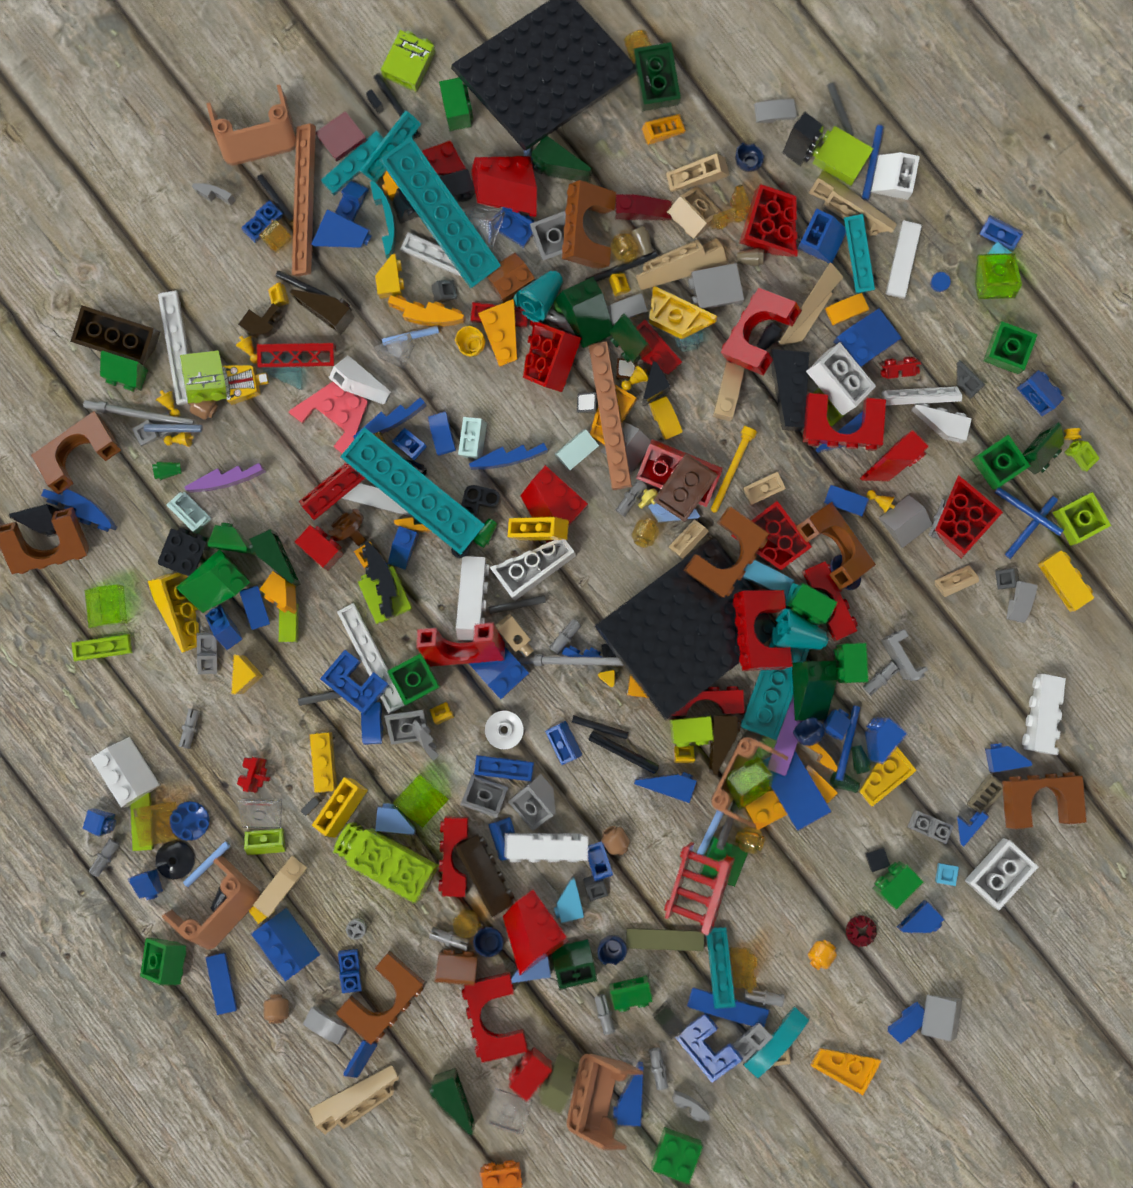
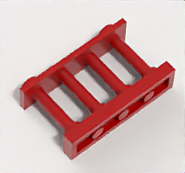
M690 842L686 847L683 846L680 853L682 861L671 898L667 900L664 911H666L665 918L669 919L674 913L700 922V925H702L701 933L709 935L714 928L735 858L726 856L723 860L716 861L693 852L695 843ZM692 859L715 868L719 872L718 877L711 879L688 870L689 860ZM684 877L710 886L713 890L712 897H706L683 888ZM679 895L705 904V907L708 908L707 913L701 915L676 905Z

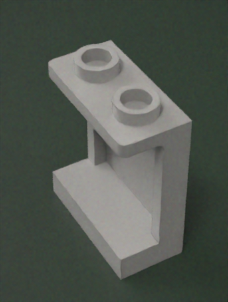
M737 263L692 271L690 278H688L690 290L693 289L694 292L692 304L699 308L708 309L729 304L737 306L742 305L744 301Z
M905 629L895 631L880 640L893 663L900 670L899 673L903 680L917 681L925 676L924 672L928 671L927 667L914 669L899 641L909 636Z

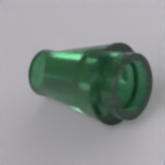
M862 745L852 747L853 770H856L857 775L872 771V764Z
M837 771L833 772L830 784L834 788L857 793L860 788V782H857L846 773L843 781H838L835 779Z

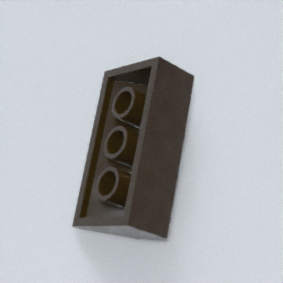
M81 305L70 342L100 352L105 351L145 365L156 348L161 331Z
M476 834L457 844L455 849L490 917L493 918L512 906L515 897L510 888L507 889L503 883L506 879L502 871H497L495 857L492 853L489 854L486 847H488L485 838Z

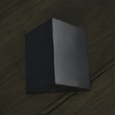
M657 362L652 364L641 406H647L650 402L661 398L669 392L670 384Z

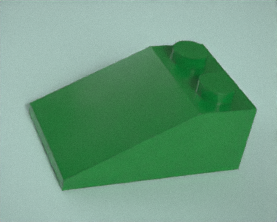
M219 549L176 588L196 608L204 613L237 595L250 581L245 573Z

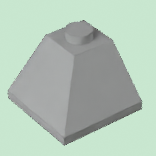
M542 774L508 801L532 831L555 814L554 789Z

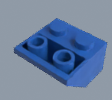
M816 208L797 249L827 263H832L846 235V228L834 216Z

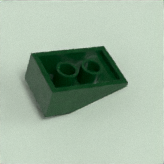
M672 43L634 48L642 111L679 105L681 95Z
M547 136L542 139L532 151L533 168L539 174L544 173L549 177L571 181L581 180L590 183L592 168Z
M594 277L563 290L555 301L573 332L581 338L580 344L583 349L612 336L609 332L613 326L606 302Z
M623 313L609 332L612 335L610 340L616 348L620 346L624 351L621 355L627 363L631 361L633 364H636L652 350L630 319Z
M1058 422L1041 431L1022 453L1030 464V467L1027 469L1034 475L1039 472L1043 473L1050 466L1048 462L1052 457L1055 459L1062 452V449H1060L1064 444L1062 424Z
M269 529L249 539L251 542L249 548L253 555L260 558L291 584L301 585L277 532Z
M836 661L792 663L795 721L816 718L817 720L826 719L837 683Z
M453 1068L434 1075L431 1087L429 1088L432 1099L436 1098L437 1104L469 1135L474 1134L476 1123L457 1069Z

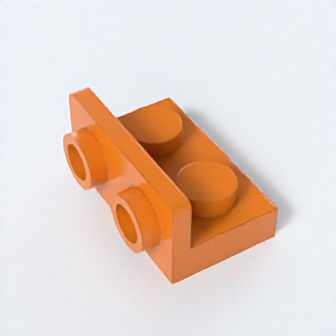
M508 1160L500 1165L487 1163L480 1169L483 1188H522L523 1186L520 1162Z

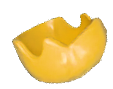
M469 325L462 327L457 332L455 343L463 355L474 357L484 350L486 341L479 329Z

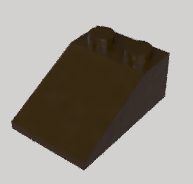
M295 289L290 291L297 303L340 335L355 318L350 305L342 298L338 300L332 296Z
M710 715L713 740H710L709 773L712 775H717L737 738V732L741 731V721L738 720L737 716Z

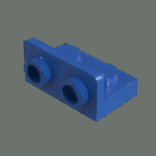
M502 207V212L492 225V228L525 248L532 237L530 224L535 221L527 215L524 217L519 213L512 212L510 208Z

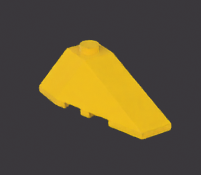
M173 572L149 580L148 584L153 600L183 653L197 647L199 623L196 621V610L198 608L176 588L188 576Z

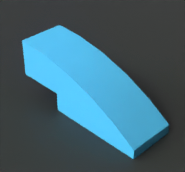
M755 560L751 565L747 564L744 568L746 572L742 577L767 590H784L785 598L791 583L795 581Z

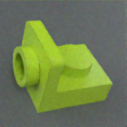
M1082 440L1072 442L1065 451V454L1073 457L1081 470L1086 472L1100 459L1090 443Z

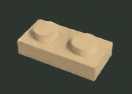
M776 472L744 487L743 491L751 506L786 488L779 473Z
M694 519L673 541L669 548L680 558L684 559L709 531Z
M968 565L935 580V586L944 597H947L978 583L979 577Z

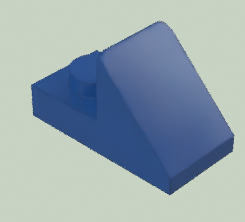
M350 181L341 191L343 197L336 209V213L354 221L369 189Z
M405 427L392 441L413 461L427 448L421 440Z
M982 811L980 814L976 812L970 819L971 825L959 815L957 816L960 844L963 847L988 819L989 815L985 811Z
M602 841L589 845L588 861L594 880L597 881L612 876L613 872Z

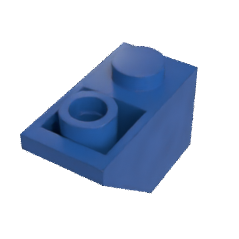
M221 604L205 615L214 637L226 650L243 640L238 628Z
M94 808L88 809L83 829L96 836L111 833L116 826V819H114L116 814Z

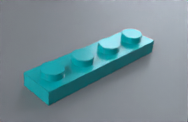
M405 111L359 171L370 181L376 183L386 171L379 159L409 137H412L421 126V123L408 111Z
M376 130L367 138L366 142L357 147L323 177L321 182L335 196L361 173L359 170L384 138Z
M859 214L845 217L844 222L856 294L874 291L875 284L864 215Z
M726 927L713 928L706 937L714 1009L734 1008L736 1006Z

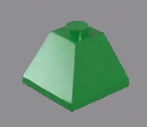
M221 523V526L215 525L208 541L209 547L216 550L252 554L249 548L250 544L240 531L233 527V524Z

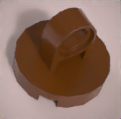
M352 509L353 513L348 514L345 512L339 516L331 525L333 530H329L328 533L334 541H341L350 537L359 547L366 541L357 530L363 523L364 516L358 509Z

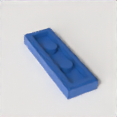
M476 755L474 775L532 781L534 762Z
M226 952L205 957L217 1015L237 1011Z

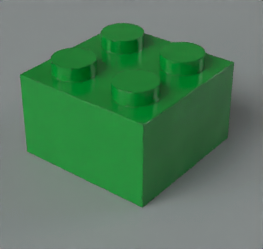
M459 77L439 81L449 131L471 127L470 120H474L468 87L463 84Z
M1001 321L995 326L983 362L1015 374H1020L1026 368L1038 334Z
M1009 434L971 459L992 490L1001 487L1030 467V464Z
M802 583L796 587L786 606L798 615L807 617L806 620L814 625H821L827 622L837 602Z
M866 643L836 645L833 656L834 660H837L838 683L868 682Z
M421 653L387 671L405 706L441 688L431 667Z
M900 861L892 863L887 869L889 872L884 877H878L874 882L875 886L872 888L888 905L896 910L924 883L908 865Z
M664 1127L651 1162L652 1171L690 1185L703 1148L701 1140Z

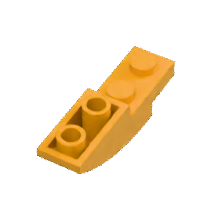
M390 295L388 299L389 307L404 312V320L414 324L443 327L461 324L465 321L462 311L455 308L451 310L444 308L445 305L434 301V303L428 301L427 307L424 308L423 304L413 302L412 304L400 295H396V297Z

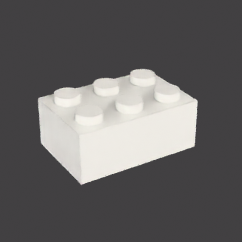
M840 342L826 351L806 371L823 393L828 394V399L842 415L857 407L876 387Z
M1003 838L964 881L993 908L1000 910L1034 873L1038 866L1010 840Z

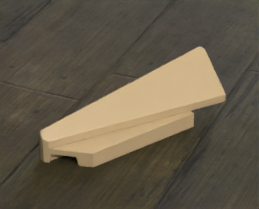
M824 170L809 191L811 195L825 200L823 206L843 219L863 214L866 233L869 236L887 231L891 233L897 225Z
M717 238L703 246L697 239L646 262L643 266V273L637 275L636 279L640 289L643 290L691 276L692 271L724 266L728 262L724 248Z
M829 263L802 305V312L793 327H788L779 341L778 347L792 343H801L832 296L833 293L831 291L843 278L832 263Z
M389 1066L310 1108L309 1111L315 1126L325 1135L337 1124L345 1129L391 1097L394 1093L393 1084L399 1079L395 1068Z

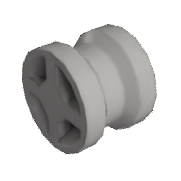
M361 918L351 920L346 927L348 937L354 940L362 938L367 932V924Z

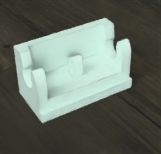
M463 417L458 455L479 459L483 456L487 422L479 418Z
M585 429L558 450L555 455L566 468L571 470L599 445Z
M186 492L178 493L166 504L194 533L198 534L212 520Z

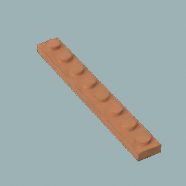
M311 123L296 127L292 275L297 277L310 275L312 265L311 244L316 126Z
M606 341L589 346L611 485L614 491L632 487L609 345Z

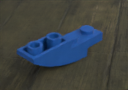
M43 489L41 496L47 498L46 502L56 506L58 503L65 504V509L73 507L74 511H76V516L80 518L79 522L90 526L93 522L98 524V529L109 532V529L116 531L117 526L112 519L88 498L68 489L64 490L62 495Z

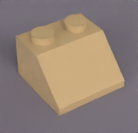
M698 186L681 195L668 210L672 219L679 223L693 239L701 235L723 214Z

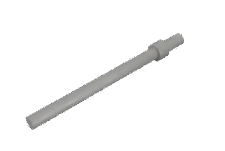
M85 400L83 404L84 408L94 409L105 414L110 412L170 424L195 425V420L109 405L108 402L103 401L93 402Z
M544 655L520 657L521 664H534L535 666H544V664L623 665L615 657H544Z

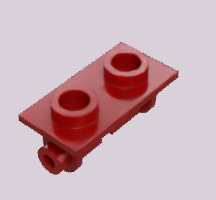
M904 357L903 360L896 361V359H885V362L879 363L884 368V370L880 371L881 378L884 377L885 379L899 378L900 370L902 377L916 376V374L920 373V368L916 365H920L921 362L915 359V357Z

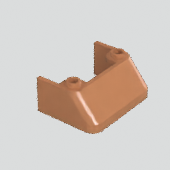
M277 85L281 104L270 108L268 113L270 122L233 131V127L228 120L218 119L217 113L210 102L206 103L213 132L227 164L235 166L290 152L296 148V134L287 99L281 85Z
M745 737L737 743L711 797V804L715 809L755 828L756 824L729 811L728 808L758 747L785 760H788L789 757L752 738Z
M223 855L216 858L213 862L227 874L221 882V890L228 898L201 926L193 919L184 921L173 910L162 916L183 938L205 949H213L218 946L249 912L248 910L253 907V904L260 897L259 889Z
M584 1054L580 1059L568 1112V1130L602 1150H626V1145L614 1139L616 1128L614 1122L607 1118L615 1080L624 1081L628 1075H642L643 1071L624 1061L594 1054Z

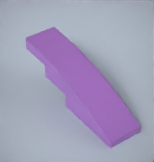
M260 463L245 471L240 466H237L224 474L217 468L186 485L184 488L190 493L213 491L249 481L266 471Z
M794 697L791 699L773 748L789 758L785 760L772 754L767 766L768 770L786 776L798 742L793 731L802 722L795 721Z

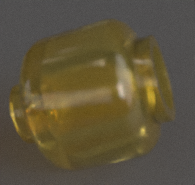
M617 234L610 245L618 261L627 263L637 256L638 246L630 234Z
M650 518L637 521L632 531V538L636 545L647 548L655 543L659 534L656 522Z
M747 826L741 832L738 831L735 842L738 843L740 850L750 854L762 851L765 836H762L761 830Z

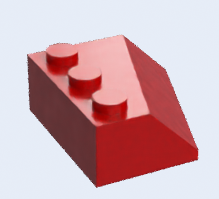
M530 156L474 158L471 173L477 203L496 208L506 207L512 209V212L519 213L522 211L530 213L529 216L536 217L537 186Z
M760 184L755 189L739 243L752 248L764 249V252L772 255L797 257L796 196Z
M530 320L532 334L528 336L527 343H530V349L525 358L523 378L543 387L563 392L581 338L549 325Z
M911 430L898 440L860 479L862 481H890L907 466L911 467L917 461H920L927 454L925 450L929 446Z
M546 465L520 495L532 518L556 517L568 520V528L588 507V503ZM545 540V541H546V543H549V542L554 541V540Z
M958 475L935 531L944 544L962 559L1000 517L1003 511Z
M778 501L751 520L768 533L766 537L768 539L767 543L762 549L758 548L756 553L780 570L812 548L811 544L802 537L795 523Z
M531 890L517 900L503 915L520 976L568 942L566 935L534 890Z

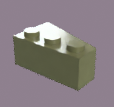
M558 1053L552 1065V1071L538 1089L539 1103L561 1114L571 1096L574 1085L571 1080L572 1078L575 1079V1072L579 1064Z

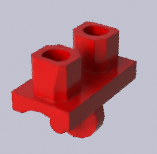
M258 757L244 758L243 768L249 770L247 776L240 775L237 785L243 788L242 791L257 793L258 788L263 786L264 781L270 782L271 777L266 776L267 768H265L267 759Z

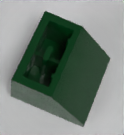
M589 939L564 944L552 953L559 990L597 981Z

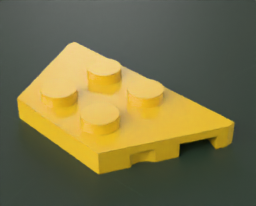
M656 286L653 287L649 324L680 339H684L717 321L716 315Z

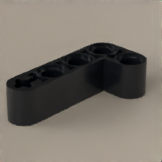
M470 485L464 491L461 506L465 509H473L474 516L478 518L480 506L496 508L500 504L501 498L494 489ZM471 490L478 491L476 499L468 497V493ZM490 494L496 495V502L488 503L487 496ZM472 542L461 555H458V552L451 548L452 554L457 559L462 560V557L469 555Z

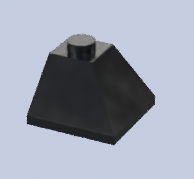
M44 504L9 514L11 519L40 534L47 535V537L57 536L51 520L54 512L59 511V508Z

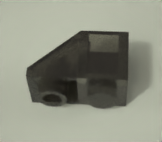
M667 1001L652 1014L653 1019L671 1040L674 1037H679L685 1029L683 1027L685 1023L683 1017Z

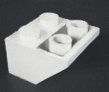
M906 153L878 155L871 193L908 200L913 193L920 156Z

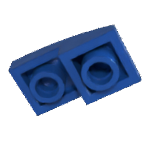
M269 200L256 211V215L242 226V231L256 243L283 216V213Z
M442 412L429 416L430 430L437 455L440 456L456 451L448 414Z
M830 485L824 503L829 504L832 502L839 509L863 517L869 498Z
M258 585L241 590L240 595L251 630L269 625L270 622Z
M571 645L569 649L565 647L562 655L567 657H602L600 656L601 652L592 647L590 650L586 649L583 656L579 654L581 650Z
M375 702L365 715L361 713L363 745L382 744L383 725L381 723L382 704L380 702Z
M358 949L339 951L338 959L342 993L362 991Z
M918 1002L914 1003L902 1011V1017L887 1027L888 1032L902 1044L922 1026L925 1009Z

